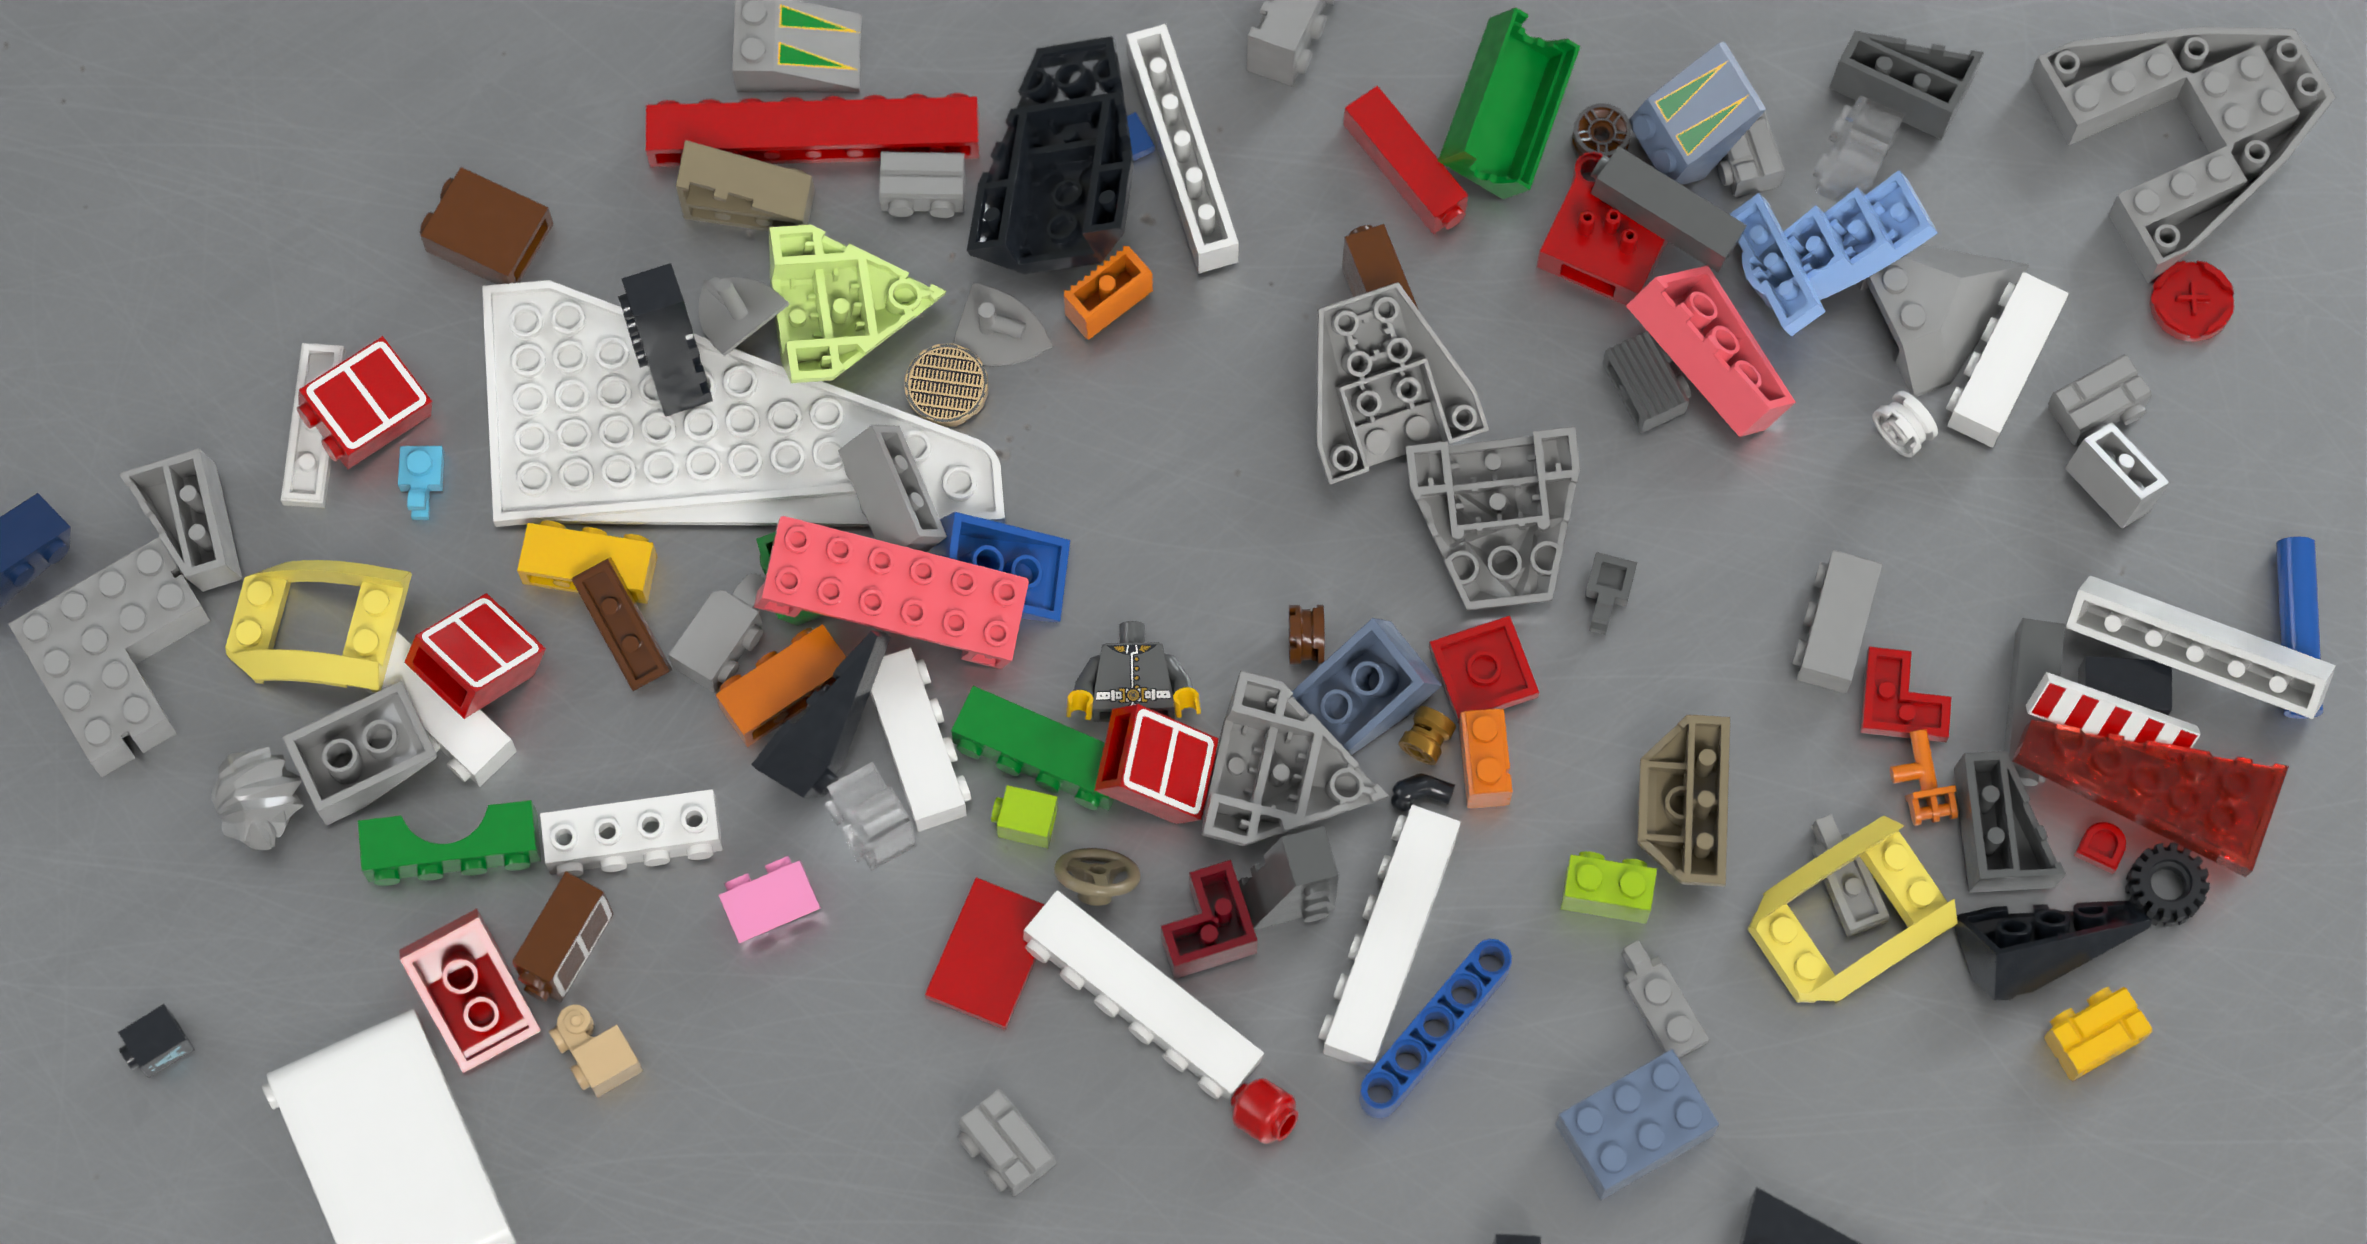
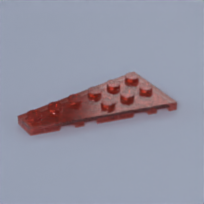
M2031 720L2025 726L2012 760L2245 878L2254 869L2289 768L2287 765L2276 763L2271 767L2254 764L2253 759L2236 757L2234 760L2213 756L2210 751L2146 740L2144 743L2126 741L2124 736L2110 733L2106 737L2087 734L2081 728L2038 720Z

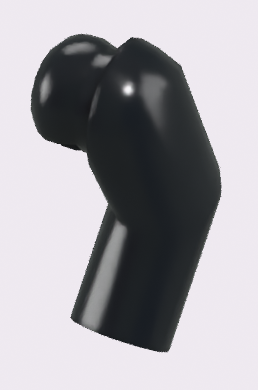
M1418 773L1397 781L1392 788L1394 794L1391 797V804L1398 810L1409 811L1411 805L1414 804V800L1425 796L1449 805L1455 784L1424 773Z

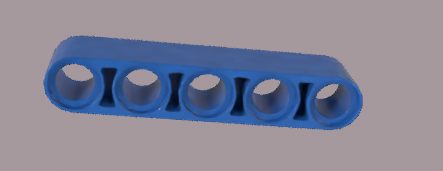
M1487 939L1480 942L1366 1075L1361 1084L1359 1102L1367 1115L1373 1118H1384L1391 1115L1505 981L1511 966L1512 955L1504 942L1498 939ZM1485 955H1494L1500 959L1502 968L1497 971H1487L1480 965L1479 959ZM1465 987L1473 992L1475 1000L1468 1004H1460L1454 1000L1451 993L1456 988ZM1430 1020H1439L1446 1026L1447 1033L1440 1037H1432L1425 1031L1424 1024ZM1405 1052L1412 1053L1419 1059L1420 1064L1413 1070H1404L1397 1064L1396 1057ZM1377 1085L1384 1086L1391 1092L1392 1098L1385 1103H1376L1368 1096L1369 1089Z

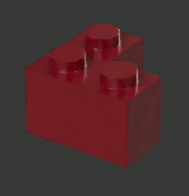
M1231 860L1189 872V888L1198 914L1161 926V941L1174 979L1257 954L1258 939Z

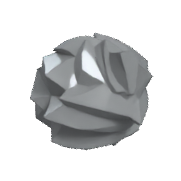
M269 747L253 751L247 750L230 753L219 766V777L211 792V800L216 808V812L223 820L222 831L225 836L241 840L252 849H272V847H275L276 837H281L285 831V826L293 817L292 815L304 806L295 794L296 789L302 782L300 780L301 777L286 770L283 754L271 755Z

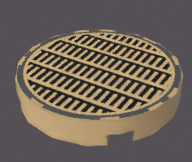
M937 344L921 351L910 363L905 375V394L912 410L920 418L944 427H955L965 423L974 414L976 416L983 408L988 396V376L981 360L969 349L955 344Z

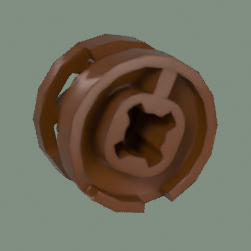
M1289 605V664L1300 665L1302 660L1311 659L1312 661H1317V664H1322L1325 658L1324 605H1317V608H1313L1312 611L1311 609H1302L1300 605Z

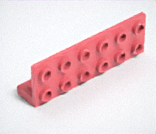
M782 516L778 520L765 582L757 591L754 608L794 618L802 610L960 649L962 650L961 660L1003 669L1013 659L1029 580L1025 577Z

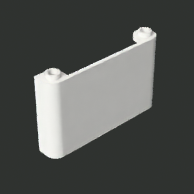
M414 1008L267 1074L269 1083L262 1086L265 1096L272 1110L278 1107L281 1110L336 1244H517L426 1031Z

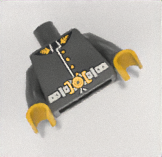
M1138 621L1120 623L1119 643L1103 644L1100 655L1089 659L1075 682L1074 690L1068 695L1066 716L1070 718L1073 711L1086 712V720H1091L1093 710V722H1110L1112 709L1135 704L1142 705L1174 720L1175 715L1177 718H1182L1181 710L1185 708H1194L1197 715L1201 714L1199 693L1193 688L1190 677L1175 656L1164 653L1162 643L1145 642V624Z

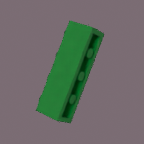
M976 686L972 687L951 730L952 740L957 745L958 751L974 759H979L981 755L996 762L997 768L1007 774L1019 776L1021 772L1035 779L1036 785L1046 791L1058 793L1060 789L1075 796L1074 801L1085 808L1097 810L1098 807H1101L1108 811L1110 810L1114 799L1094 791L1105 742Z

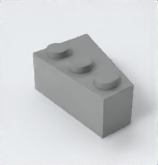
M1335 0L1264 1L1260 9V14H1263L1258 29L1252 27L1248 34L1247 71L1293 86L1298 73L1304 75L1308 69L1312 56V51L1308 50L1312 38L1319 40L1324 29L1326 16L1322 15L1326 3L1333 5Z
M200 448L119 473L139 502L142 511L157 530L160 539L186 579L202 592L242 580L217 466Z

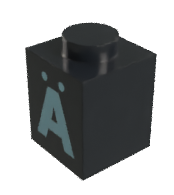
M162 1004L118 1032L125 1043L124 1046L119 1048V1051L132 1071L140 1068L148 1078L195 1050L176 1018L165 1004Z

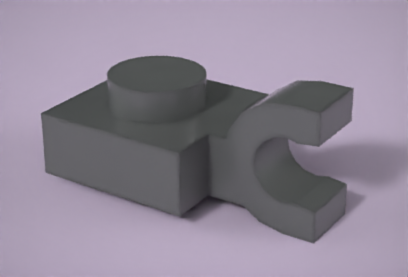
M1596 552L1585 593L1586 597L1597 599L1589 631L1606 635L1613 605L1617 604L1626 607L1637 562Z

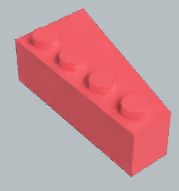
M1708 265L1655 277L1626 305L1630 312L1739 437L1766 430L1796 403Z

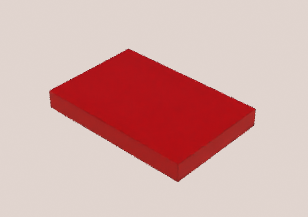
M976 877L926 990L925 998L1006 1030L1036 961V958L1025 948L1028 943L1023 939L1024 930L1045 904Z

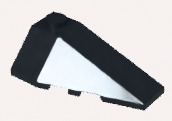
M2129 900L2076 903L2073 911L2049 909L2048 904L2033 905V913L2008 914L2007 906L1989 907L1958 914V924L1954 926L1973 981L1995 1001L2011 1000L2017 995L2038 990L2151 928V919Z

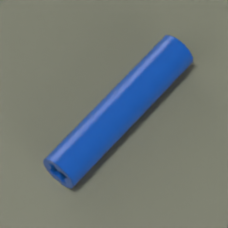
M2300 536L2283 538L2276 542L2281 646L2321 660L2315 540ZM2323 703L2314 718L2323 714ZM2284 709V715L2286 717L2294 719H2309L2308 717Z

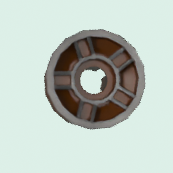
M1602 103L1588 106L1580 112L1574 123V131L1572 133L1571 147L1576 158L1578 159L1581 155L1588 152L1601 153L1611 158L1618 146L1628 151L1631 138V124L1627 115L1620 108ZM1604 133L1608 134L1606 141H1598L1595 138L1596 136H1602Z

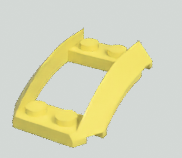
M301 560L284 562L246 576L225 646L226 655L233 663L247 673L255 683L264 684V681H298L344 688L353 686L370 689L373 693L382 690L412 574L410 571L354 562ZM292 582H325L360 587L342 656L313 651L273 649Z
M1883 815L1762 894L1763 898L1757 912L1753 915L1748 931L1796 1002L1815 1003L1818 1000L1835 1001L1837 1003L1958 924L1955 899L1947 902L1901 835L1899 830L1905 825ZM1860 857L1908 928L1835 975L1787 903Z

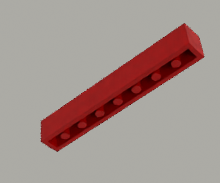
M951 93L946 97L928 98L922 94H910L904 98L887 99L881 95H869L863 99L846 100L840 96H828L822 100L804 101L798 97H787L781 101L763 102L757 98H746L733 103H722L715 99H704L694 104H680L674 100H663L654 105H646V154L650 167L680 166L685 140L769 164L881 161V152L964 153L965 159H980L977 96L969 97L964 93Z

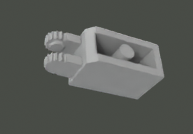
M751 573L743 578V582L738 584L732 594L721 590L712 592L668 654L672 667L713 693L717 692L722 683L736 675L740 665L737 661L746 649L751 651L757 645L763 634V629L761 628L763 624L760 617L762 609L754 608L757 591L765 582L761 574Z

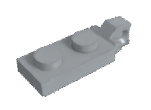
M1832 814L1815 820L1814 824L1811 825L1817 842L1816 845L1811 847L1814 855L1813 859L1850 836L1849 833L1840 835ZM1860 857L1823 880L1847 937L1880 926L1890 920L1889 913L1872 874Z
M1639 940L1623 948L1621 955L1630 969L1623 976L1627 983L1626 989L1663 1053L1665 1054L1673 1049L1679 1059L1707 1044L1709 1041L1707 1034L1666 964L1663 965L1658 956L1650 960Z

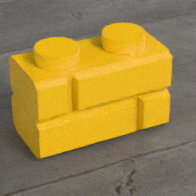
M2106 987L2086 1000L2089 1007L2075 1014L2073 1009L2069 1008L2049 1021L2052 1028L2044 1036L2045 1042L2054 1056L2058 1058L2059 1064L2072 1082L2146 1040L2153 1032L2151 1025L2142 1011L2138 1009L2135 1000L2127 988L2122 987L2112 993L2110 988Z

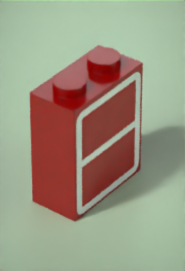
M382 336L299 389V406L296 408L306 426L310 429L315 426L324 437L321 443L330 458L335 462L340 459L345 467L350 469L430 417L432 413V400Z
M485 593L415 635L404 663L465 719L533 677L546 648L522 627L505 608Z
M1139 704L1112 709L1094 791L1174 824L1202 820L1219 738Z

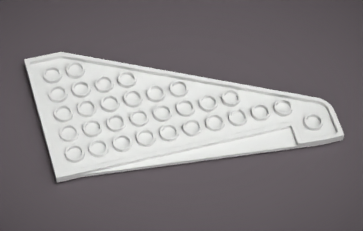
M550 280L482 286L492 504L495 527L525 525L528 523L537 524L545 520L561 524L777 526L778 520L782 516L821 526L870 527L867 518L861 511L860 502L851 480L845 473V466L838 450L871 425L900 426L939 519L953 512H959L1006 524L1000 461L996 453L979 439L822 381L790 383L782 366L736 349L723 356L708 339L696 334L693 335L713 401L665 417L648 366L639 367L620 306Z

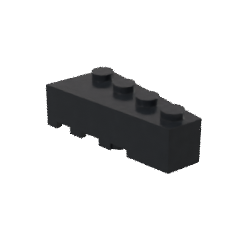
M669 263L622 278L626 294L618 296L632 346L639 367L648 366L665 417L712 402L713 398L672 264Z

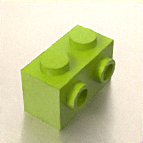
M1583 851L1578 856L1570 855L1560 910L1647 923L1652 908L1657 869L1647 867L1648 864L1638 859H1623L1622 863L1604 860L1605 857L1595 852Z

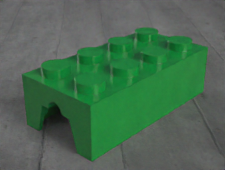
M1517 7L1489 18L1438 162L1503 200L1531 189L1581 47L1569 39L1545 41L1540 37L1529 36L1525 33L1526 29L1522 27V24L1528 19L1529 15Z

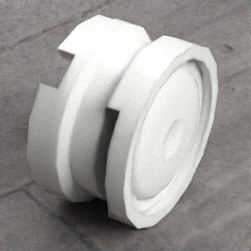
M1898 391L1893 396L1892 403L1882 405L1874 411L1872 415L1873 422L1883 439L1894 450L1905 457H1913L1921 449V443L1925 440L1931 441L1937 436L1938 428L1931 414L1919 400L1905 391Z

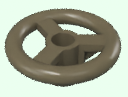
M1082 848L1063 854L1054 866V873L1058 881L1066 888L1076 892L1081 902L1093 906L1106 905L1111 902L1112 897L1124 895L1132 891L1139 884L1141 878L1138 866L1130 858L1118 852L1100 848ZM1082 861H1100V862H1106V863H1105V864H1099V863L1088 864V863H1085V862H1082ZM1124 871L1127 873L1128 877L1125 880L1113 884V880L1119 873Z

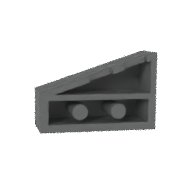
M1855 31L1838 62L1829 88L1942 140L1974 79L1984 52L1971 50L1968 55L1945 51V46L1932 44L1931 48L1908 45L1906 44L1907 39Z
M2008 752L1964 753L1954 767L1969 893L2055 888L2066 873L2061 862H2057L2048 844V835L2043 825H2039L2029 804V795Z
M1325 826L1282 836L1264 854L1266 864L1263 867L1261 863L1254 864L1250 869L1252 877H1244L1238 881L1254 930L1303 918L1304 922H1313L1329 915L1328 911L1335 909L1339 875Z

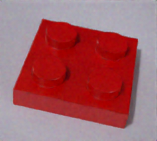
M1510 615L1429 642L1431 655L1457 724H1459L1461 712L1505 709L1539 697L1540 692Z

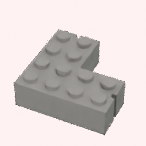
M157 537L10 622L8 625L89 762L102 778L135 758L128 745L122 739L130 734L140 750L145 753L177 734L136 664L210 622V619L160 537Z

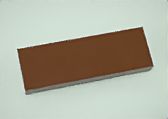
M611 557L571 578L632 691L672 671L668 660Z

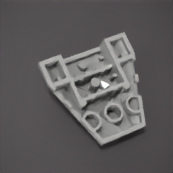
M1566 427L1533 431V436L1448 445V441L1406 446L1410 489L1421 509L1427 526L1435 539L1467 611L1552 601L1576 484L1580 473L1576 428Z

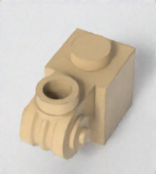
M570 1005L560 1012L556 1027L549 1030V1033L561 1054L567 1050H570L577 1064L570 1067L582 1090L591 1086L598 1098L643 1072L638 1059L618 1025L613 1026L596 1037H591L594 1031V1022L589 1011L580 1005Z

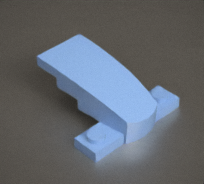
M1900 170L1866 195L1857 187L1825 213L1815 205L1784 232L1767 200L1760 193H1757L1729 214L1747 225L1738 242L1743 250L1742 266L1747 280L1764 303L1774 310L1783 329L1791 337L1826 312L1820 300L1877 273L1938 234L1909 180Z

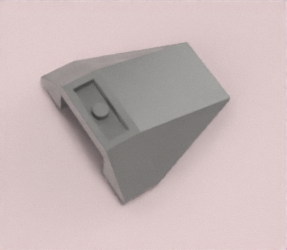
M1399 282L1317 309L1316 446L1328 484L1370 471L1369 466L1406 454V446L1448 441V444L1489 431L1477 390Z

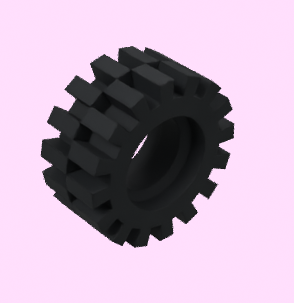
M2163 843L2156 844L2151 850L2147 848L2136 859L2126 877L2128 883L2125 886V894L2131 895L2129 901L2150 917L2151 924L2155 926L2159 922H2164V927H2172L2175 922H2178L2179 925L2185 923L2203 905L2207 898L2205 895L2210 888V883L2206 882L2209 876L2207 868L2202 870L2200 867L2203 860L2199 855L2193 859L2189 855L2192 850L2188 847H2185L2183 851L2178 850L2177 843H2170L2168 847H2164ZM2160 870L2175 872L2183 882L2182 895L2174 900H2166L2159 897L2153 891L2151 879L2155 872Z

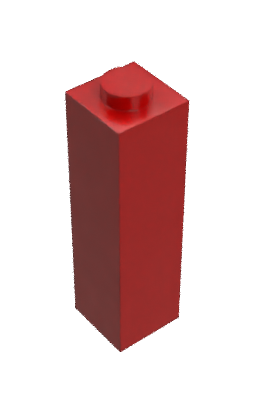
M1378 85L1344 108L1343 125L1433 234L1443 227L1451 229L1463 220L1466 215L1468 194L1445 166L1438 162L1436 155Z

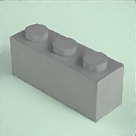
M871 425L838 450L845 466V473L851 480L859 499L861 511L867 518L876 540L927 552L947 537L900 426Z
M1835 550L1832 551L1828 563H1819L1813 585L1821 588L1818 601H1809L1803 625L1809 626L1810 631L1807 641L1799 639L1792 663L1800 666L1796 680L1847 693L1855 671L1882 563Z

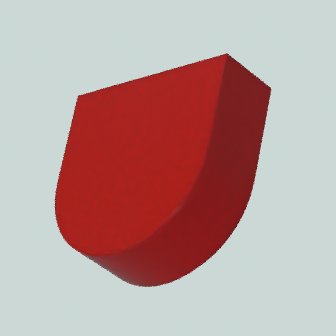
M2095 823L2082 836L2074 856L2108 873L2114 874L2126 850L2125 835L2119 827L2112 823Z

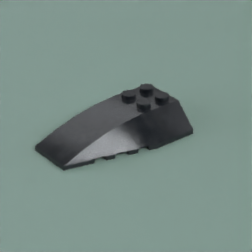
M1113 36L1037 48L1018 91L1021 96L1017 108L1010 109L1005 121L1008 129L1002 142H996L990 155L993 159L989 172L982 173L977 186L967 252L970 256L1022 274H1031L1100 264L1124 234L1134 160L1116 41Z

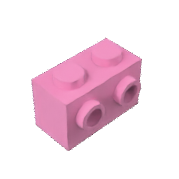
M789 856L766 865L765 869L768 874L751 880L749 873L724 883L727 892L720 894L719 897L739 943L821 909L801 860L792 863Z

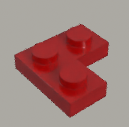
M1869 646L1866 654L1860 733L1910 738V732L1927 729L1929 741L1947 742L1949 738L1952 697L1909 692L1912 651Z

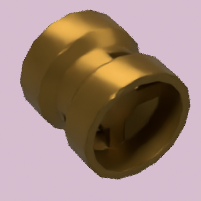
M1419 706L1413 717L1414 725L1412 729L1404 732L1398 745L1412 758L1427 765H1436L1442 754L1441 745L1444 741L1450 740L1456 730V725L1441 712L1427 706Z

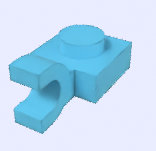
M400 446L398 487L400 492H408L407 508L411 510L412 520H429L430 491H443L445 452L442 446Z

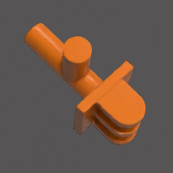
M1927 729L1910 732L1915 762L1891 766L1890 777L1893 784L1919 779L1921 791L1905 795V800L1909 804L1913 825H1921L1922 820L1931 819L1932 823L1939 822L1940 817L1949 816L1951 820L1957 819L1958 809L1954 794L1956 787L1952 785L1938 788ZM1944 795L1945 803L1938 804L1937 797ZM1926 799L1927 806L1920 807L1918 800Z

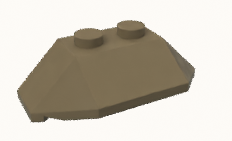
M1686 715L1640 759L1637 845L1680 884L1725 887L1730 717Z

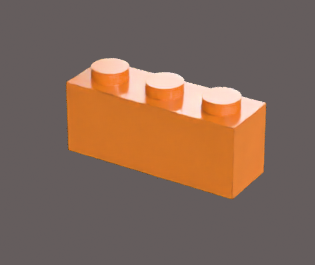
M823 624L814 630L811 627L802 630L791 640L792 644L779 653L777 651L767 653L757 661L755 669L744 676L740 674L732 676L720 686V691L715 694L719 708L747 747L805 710L808 705L806 700L815 690L818 692L825 685L829 684L832 686L836 681L833 673L846 656Z

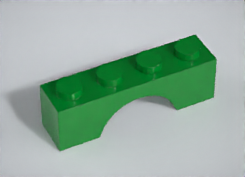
M532 800L488 805L482 822L469 836L448 844L431 843L419 838L408 828L402 816L358 820L361 871L368 882L374 881V884L379 886L395 885L400 883V878L415 876L423 881L438 880L444 877V873L461 871V874L468 876L486 873L487 868L504 866L506 870H523L529 868L533 862H541L538 816Z

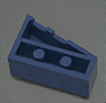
M36 493L0 517V609L49 566L59 562L70 549L71 527L39 493Z

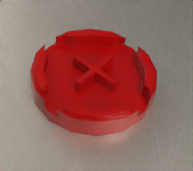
M2186 260L2176 262L2161 273L2152 286L2149 301L2153 318L2162 330L2176 339L2190 342L2208 340L2220 333L2233 315L2235 305L2233 287L2225 274L2210 263L2198 260L2196 263L2186 262Z

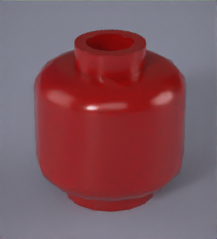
M1266 1078L1256 1079L1248 1085L1246 1083L1240 1085L1231 1099V1106L1234 1107L1232 1114L1234 1125L1263 1144L1272 1143L1275 1140H1284L1292 1132L1298 1120V1111L1295 1110V1098Z

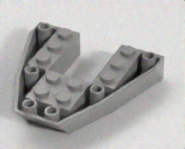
M2196 27L2076 40L2038 56L2030 75L2032 83L2068 145L2177 98L2210 153L2118 194L2109 211L2110 219L2147 283H2150L2192 251L2284 165L2336 98L2296 29Z

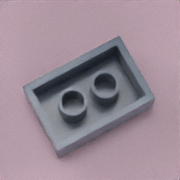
M1672 1049L1558 1115L1555 1126L1600 1200H1603L1714 1136L1719 1123Z

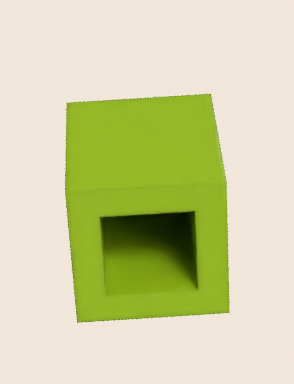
M1007 785L1004 798L996 797L991 815V822L997 823L998 838L1049 849L1059 809L1058 796Z

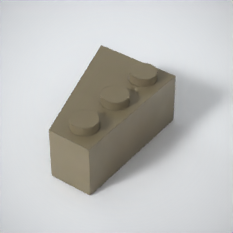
M685 140L676 182L684 219L768 232L770 227L809 225L815 195L812 175L796 168L776 166Z

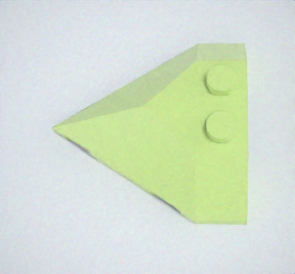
M813 225L769 228L770 288L778 292L789 303L785 309L775 316L781 363L790 383L834 380L946 294L945 290L933 284L929 287L908 277L909 272L850 243L848 246H845L825 236V231Z

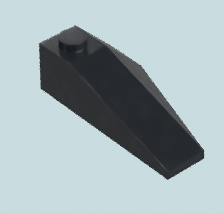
M870 631L835 669L833 677L836 681L832 686L828 684L818 692L815 690L806 700L808 705L804 716L793 724L787 720L751 765L759 772L802 798H817L819 795L823 797L830 792L839 779L836 773L845 762L891 637L885 632Z

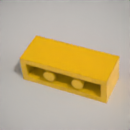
M547 520L541 521L540 525L527 524L517 568L522 584L578 593L571 578L611 557L635 602L648 604L658 556L654 544L649 542L647 538L636 534H625L623 538L608 536L605 531L593 527H584L582 531L565 529L566 527L561 523Z

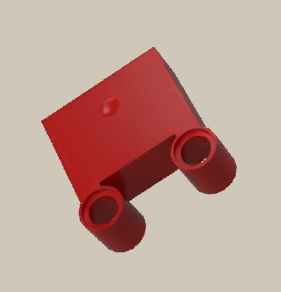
M1588 152L1581 155L1575 163L1571 187L1540 249L1537 267L1623 305H1627L1648 285L1668 241L1591 194L1595 182L1587 181L1582 175L1592 173L1603 155L1597 152Z

